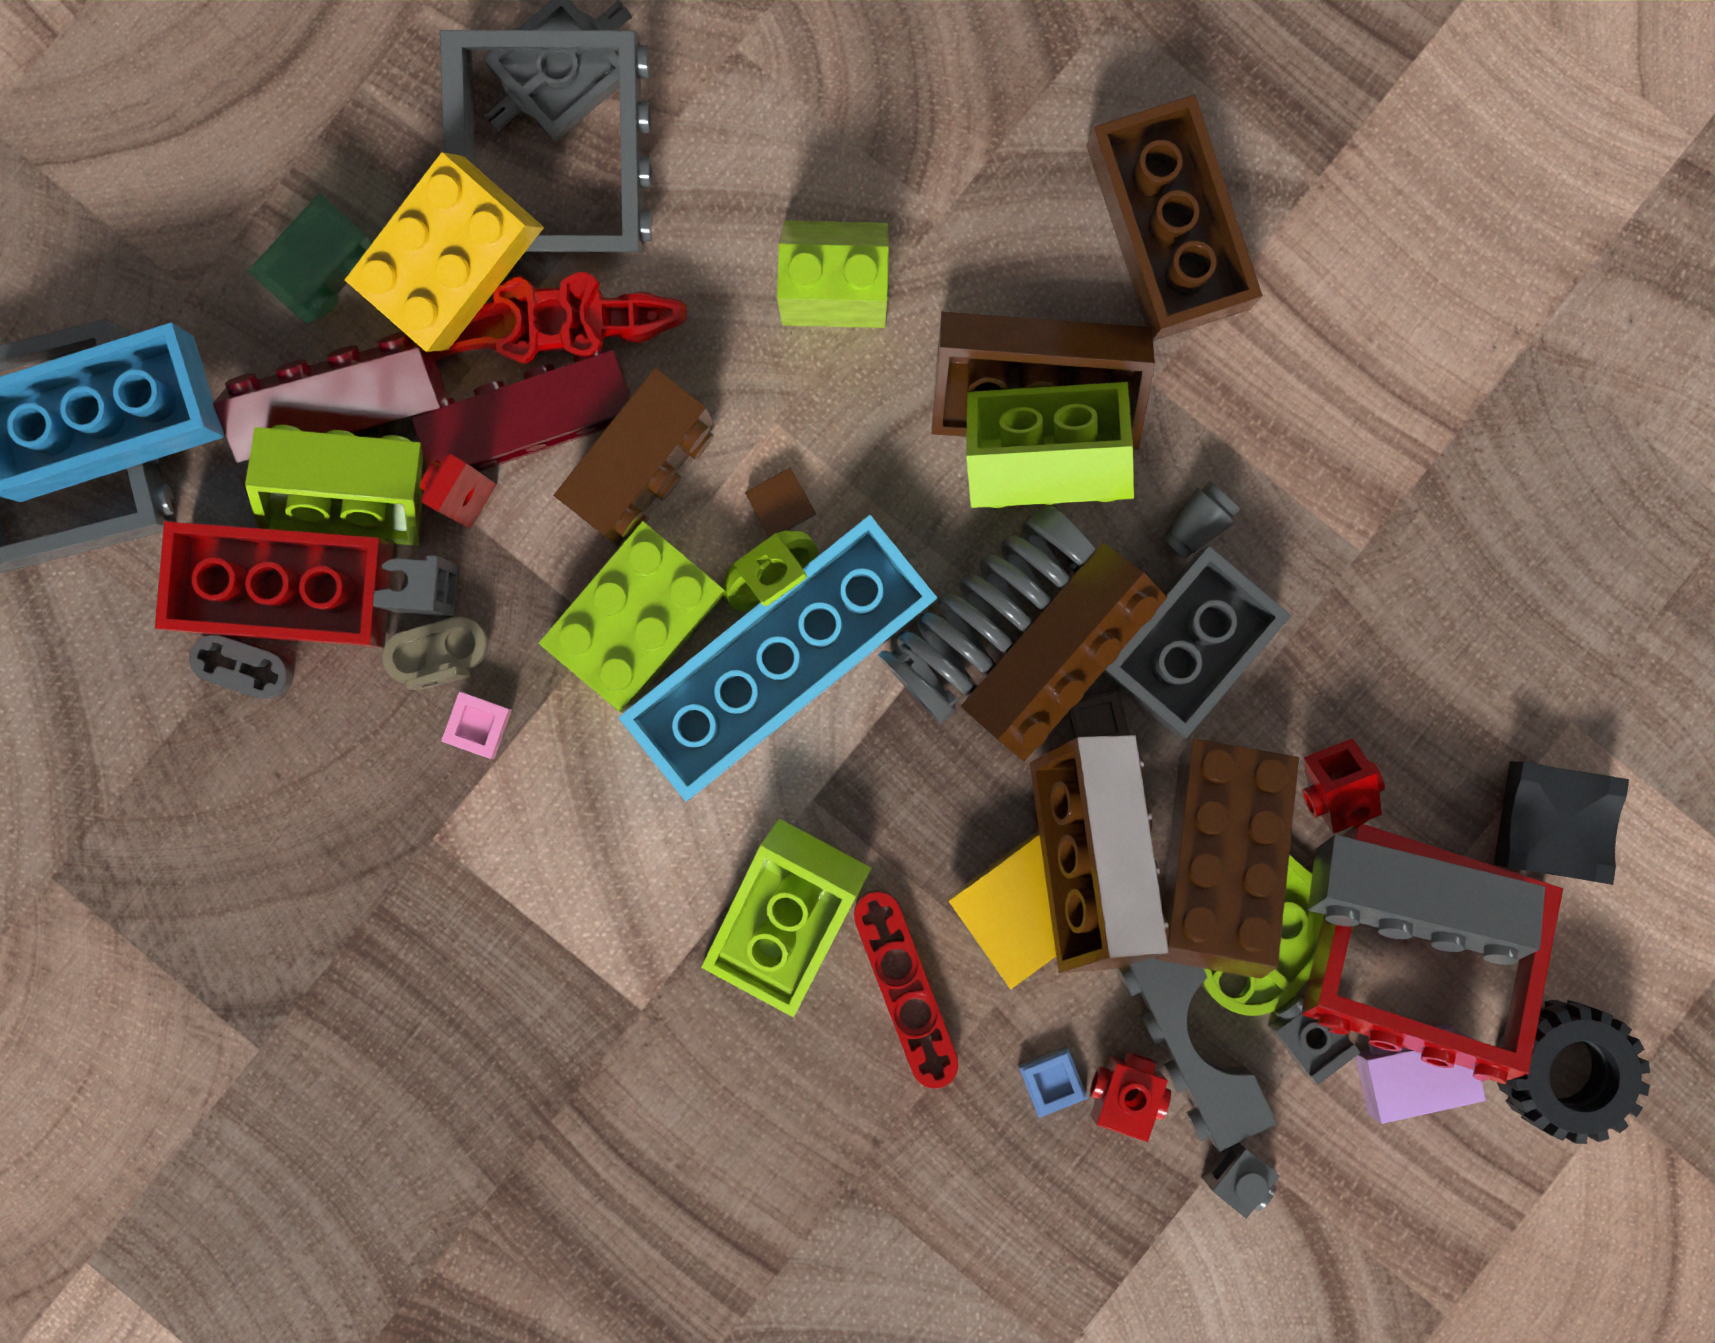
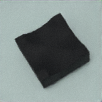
M1510 761L1494 865L1613 885L1616 870V835L1621 811L1627 798L1629 779L1529 762Z

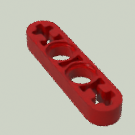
M881 890L869 891L862 895L855 905V925L912 1074L925 1087L933 1089L945 1087L957 1075L958 1059L903 913L895 897L888 892ZM877 900L881 907L890 906L893 911L892 914L886 917V924L890 935L901 929L904 936L903 939L887 940L876 949H873L870 940L881 939L878 928L874 922L865 923L862 916L869 912L868 903ZM890 950H903L911 958V970L902 978H890L881 968L882 958ZM915 998L926 1002L931 1011L927 1023L917 1028L907 1026L900 1018V1010L903 1004ZM938 1028L941 1037H931V1042L938 1056L947 1055L949 1060L942 1064L943 1073L934 1076L930 1069L922 1071L919 1065L926 1062V1055L921 1041L914 1047H911L908 1040L924 1038Z

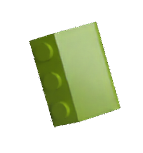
M275 425L272 428L254 427L245 487L259 529L377 537L393 544L420 546L421 497L423 495L420 483L424 470L421 442H411L409 439L397 435H387L381 439L358 437L353 433L343 430H332L327 433L305 432L289 425Z

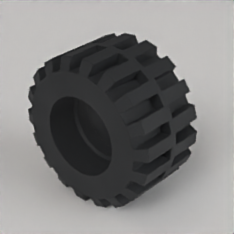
M1555 999L1545 1001V1008L1541 1007L1529 1074L1507 1080L1506 1084L1498 1082L1497 1084L1501 1092L1509 1095V1098L1505 1100L1513 1111L1522 1115V1119L1562 1141L1566 1138L1575 1144H1587L1588 1137L1597 1142L1610 1139L1608 1129L1610 1128L1618 1133L1624 1131L1629 1127L1624 1120L1628 1114L1638 1117L1643 1107L1636 1104L1639 1094L1648 1096L1650 1084L1642 1081V1074L1650 1073L1649 1061L1637 1056L1645 1049L1640 1039L1629 1035L1632 1029L1624 1022L1614 1019L1611 1014L1571 1000H1567V1003ZM1501 1035L1500 1040H1499L1498 1045H1497V1046H1499V1047H1501V1048H1502L1503 1039H1504V1036H1503V1035ZM1583 1041L1592 1059L1590 1078L1578 1093L1567 1098L1557 1099L1550 1084L1552 1062L1563 1048L1572 1043Z

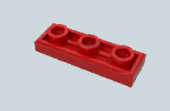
M449 454L445 456L442 462L435 460L426 470L420 483V488L425 491L421 497V502L471 529L497 484L464 461Z

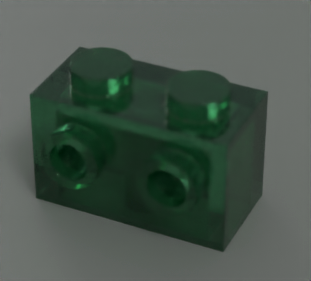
M319 193L249 268L248 272L290 311L309 325L315 318H323L335 307L339 299L337 294L347 284L345 278L373 241Z

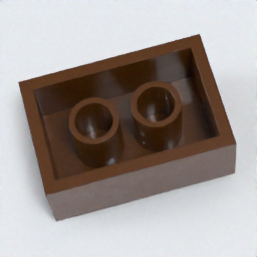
M654 368L553 496L618 546L623 539H628L642 521L647 523L649 517L644 512L657 497L663 501L675 489L681 480V476L677 471L690 456L696 460L713 440L714 435L709 430L713 427L714 423L707 408L661 371Z

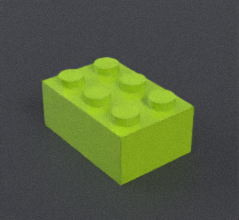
M1128 382L967 392L966 460L971 508H1003L1013 505H1057L1067 502H1111L1121 499H1134L1133 441Z
M642 521L538 644L618 712L624 713L637 703L723 602L726 591Z

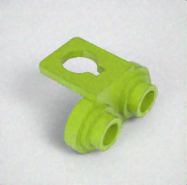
M785 530L775 533L734 562L727 570L723 589L726 591L724 598L734 610L741 612L751 611L759 603L763 606H769L807 578V573L803 568L818 557L817 545L807 533L802 531Z

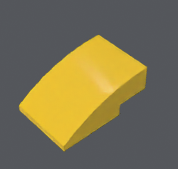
M1037 831L990 864L987 870L947 897L951 906L1010 990L1056 957L1039 831Z

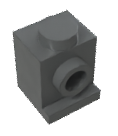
M1297 995L1276 1010L1275 1014L1278 1018L1268 1026L1303 1073L1319 1085L1361 1052L1346 1035L1328 1032V1027L1317 1024V1019L1301 1015L1304 999L1301 995ZM1313 1028H1320L1322 1038L1309 1046L1306 1042L1307 1033Z
M1239 1142L1222 1150L1201 1178L1212 1192L1247 1219L1254 1209L1260 1211L1271 1201L1277 1189L1274 1183L1280 1176L1272 1166L1242 1142Z

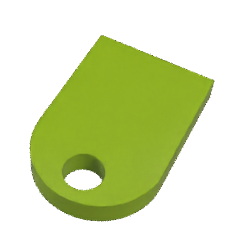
M1290 854L1278 967L1262 979L1246 976L1247 983L1244 990L1233 996L1225 995L1220 988L1219 980L1223 972L1204 969L1207 979L1202 983L1203 987L1216 1002L1232 1012L1257 1016L1276 1011L1288 1003L1310 977L1324 914L1308 911L1312 874Z

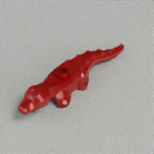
M577 272L561 281L560 287L536 289L524 277H514L496 288L491 302L482 306L449 350L432 351L435 361L467 350L492 349L506 358L523 364L530 363L538 352L566 350L579 356L588 357L600 350L603 340L607 337L615 336L626 341L643 343L655 338L662 332L682 325L687 320V306L681 300L660 297L648 292L623 294L616 298L603 297L602 292L598 289L600 282L595 276L587 272Z

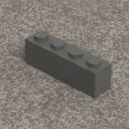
M1334 835L1316 848L1308 911L1325 914L1326 921L1340 926H1357L1359 923L1378 927V933L1385 937L1394 939H1409L1412 936L1431 940V946L1438 950L1461 952L1467 949L1483 953V959L1488 962L1513 965L1519 959L1540 950L1545 886Z

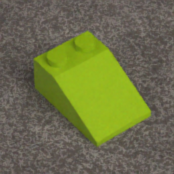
M779 818L761 843L701 968L794 1018L872 867Z

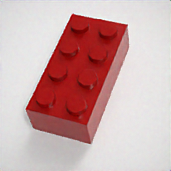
M164 521L155 629L185 633L384 648L388 610L374 607L373 599L374 591L390 589L391 571L383 569L382 565L386 561L393 559L394 544L377 537Z

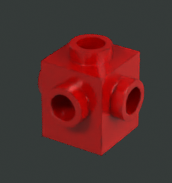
M1353 738L1303 757L1308 787L1302 789L1304 801L1311 815L1314 818L1321 816L1332 834L1363 825L1370 819L1382 815L1379 793L1385 790L1383 777L1373 761H1368Z
M1126 1052L1125 1059L1110 1055L1106 1068L1098 1066L1090 1088V1097L1095 1098L1090 1116L1097 1126L1145 1142L1149 1141L1155 1120L1164 1119L1171 1100V1089L1166 1088L1168 1080L1160 1071L1155 1070L1156 1061L1139 1054ZM1135 1089L1131 1096L1125 1097L1130 1090Z

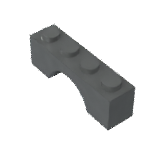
M1156 957L1118 968L1123 983L1131 997L1139 993L1148 1010L1147 1013L1140 1017L1154 1045L1163 1042L1171 1060L1164 1063L1163 1066L1177 1093L1186 1090L1194 1108L1187 1111L1186 1114L1200 1141L1208 1138L1220 1152L1277 1124L1254 1074L1244 1066L1225 1067L1202 1059L1190 1041L1187 1029L1188 1008L1196 990L1207 979L1203 968L1156 960Z

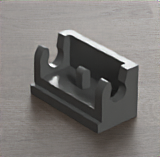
M430 555L426 556V561L391 559L383 563V569L391 572L401 570L405 572L404 575L408 579L404 580V589L401 591H394L392 589L374 591V607L397 613L455 617L459 565L439 556Z

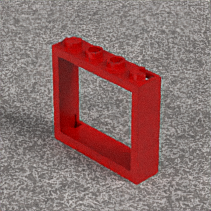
M1366 824L1352 827L1342 836L1545 886L1540 950L1519 959L1502 1048L1338 996L1337 993L1352 926L1332 924L1326 921V915L1324 914L1301 1015L1317 1019V1024L1328 1027V1032L1346 1035L1351 1030L1369 1036V1044L1384 1050L1401 1051L1403 1047L1421 1053L1420 1059L1433 1066L1453 1068L1454 1064L1471 1069L1473 1070L1472 1076L1480 1081L1492 1080L1506 1084L1507 1080L1529 1074L1563 888Z

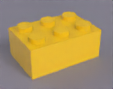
M441 152L345 278V281L426 352L449 350L544 227L464 156Z

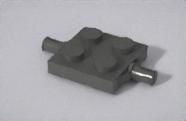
M551 0L517 30H618L629 19H632V15L620 0H616L596 20L592 16L580 11L571 0ZM493 50L483 58L489 69L501 81L507 95L489 112L483 115L497 133L522 113L524 116L535 121L555 143L619 88V55L615 50Z

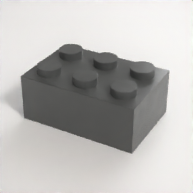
M1210 546L1200 550L1163 592L1168 598L1157 609L1153 618L1143 625L1123 648L1118 658L1102 672V675L1170 734L1179 739L1188 738L1291 617L1287 611Z

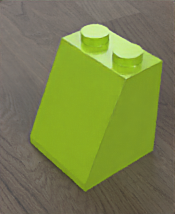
M784 220L778 243L777 301L782 326L885 328L888 293V223Z

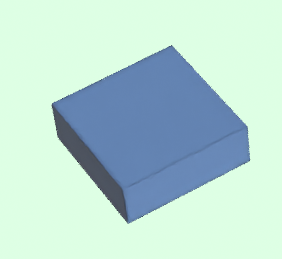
M1067 1046L1018 1065L1039 1118L1088 1099Z

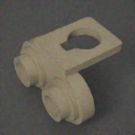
M453 617L395 634L384 646L382 662L391 678L405 683L406 689L421 691L471 677L469 669L478 665L487 653L488 638L485 630L478 622L466 617Z

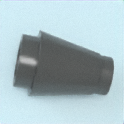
M1209 481L1201 490L1196 487L1170 527L1169 532L1163 537V540L1186 560L1192 553H1195L1233 525L1235 521L1232 518L1238 513L1240 508L1216 485Z

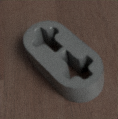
M219 635L204 636L195 642L190 650L189 662L191 669L199 678L252 697L265 699L281 697L289 690L293 683L294 673L292 665L285 657L230 637ZM220 645H222L221 654L224 657L236 660L235 668L216 667L214 672H212L213 663L206 660V654L208 651H217ZM271 661V671L278 674V680L276 684L267 683L264 689H262V679L247 674L249 665L267 667Z

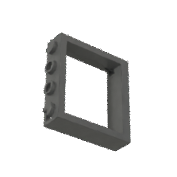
M440 30L444 152L464 156L474 166H476L472 50L619 51L622 235H538L525 252L644 253V241H652L651 226H653L652 210L643 209V188H651L652 161L651 155H642V133L651 132V106L649 100H641V78H650L648 45H641L640 36L635 31Z
M103 319L0 345V372L80 352L130 336V333L116 323ZM164 457L127 468L137 513L7 545L0 517V574L163 533L164 521L173 522L172 514L174 513L171 502L175 501L171 488L168 484L163 483L159 464L164 462Z

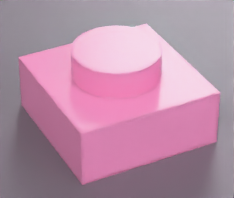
M459 692L441 742L489 759H495L512 709L465 692Z

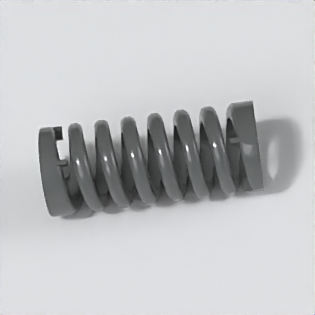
M1042 504L1037 513L1023 521L1022 533L1025 539L1016 535H1008L1001 542V551L1004 558L988 554L981 560L980 568L984 578L968 573L960 579L959 585L964 599L949 592L940 597L938 604L944 619L931 612H924L918 618V626L925 640L915 633L903 631L897 637V644L902 656L896 650L892 653L885 650L878 654V657L894 676L941 725L956 712L955 703L958 699L949 689L947 691L944 689L928 665L942 675L964 696L969 697L978 685L960 663L949 645L972 663L983 675L987 676L997 664L982 646L968 624L1005 655L1015 644V641L1001 625L987 603L1005 616L1023 634L1034 622L1005 581L1016 588L1043 612L1053 599L1036 579L1025 561L1034 566L1062 590L1071 580V577L1055 558L1045 540L1060 549L1074 562L1069 566L1074 574L1096 551L1080 530L1054 506Z

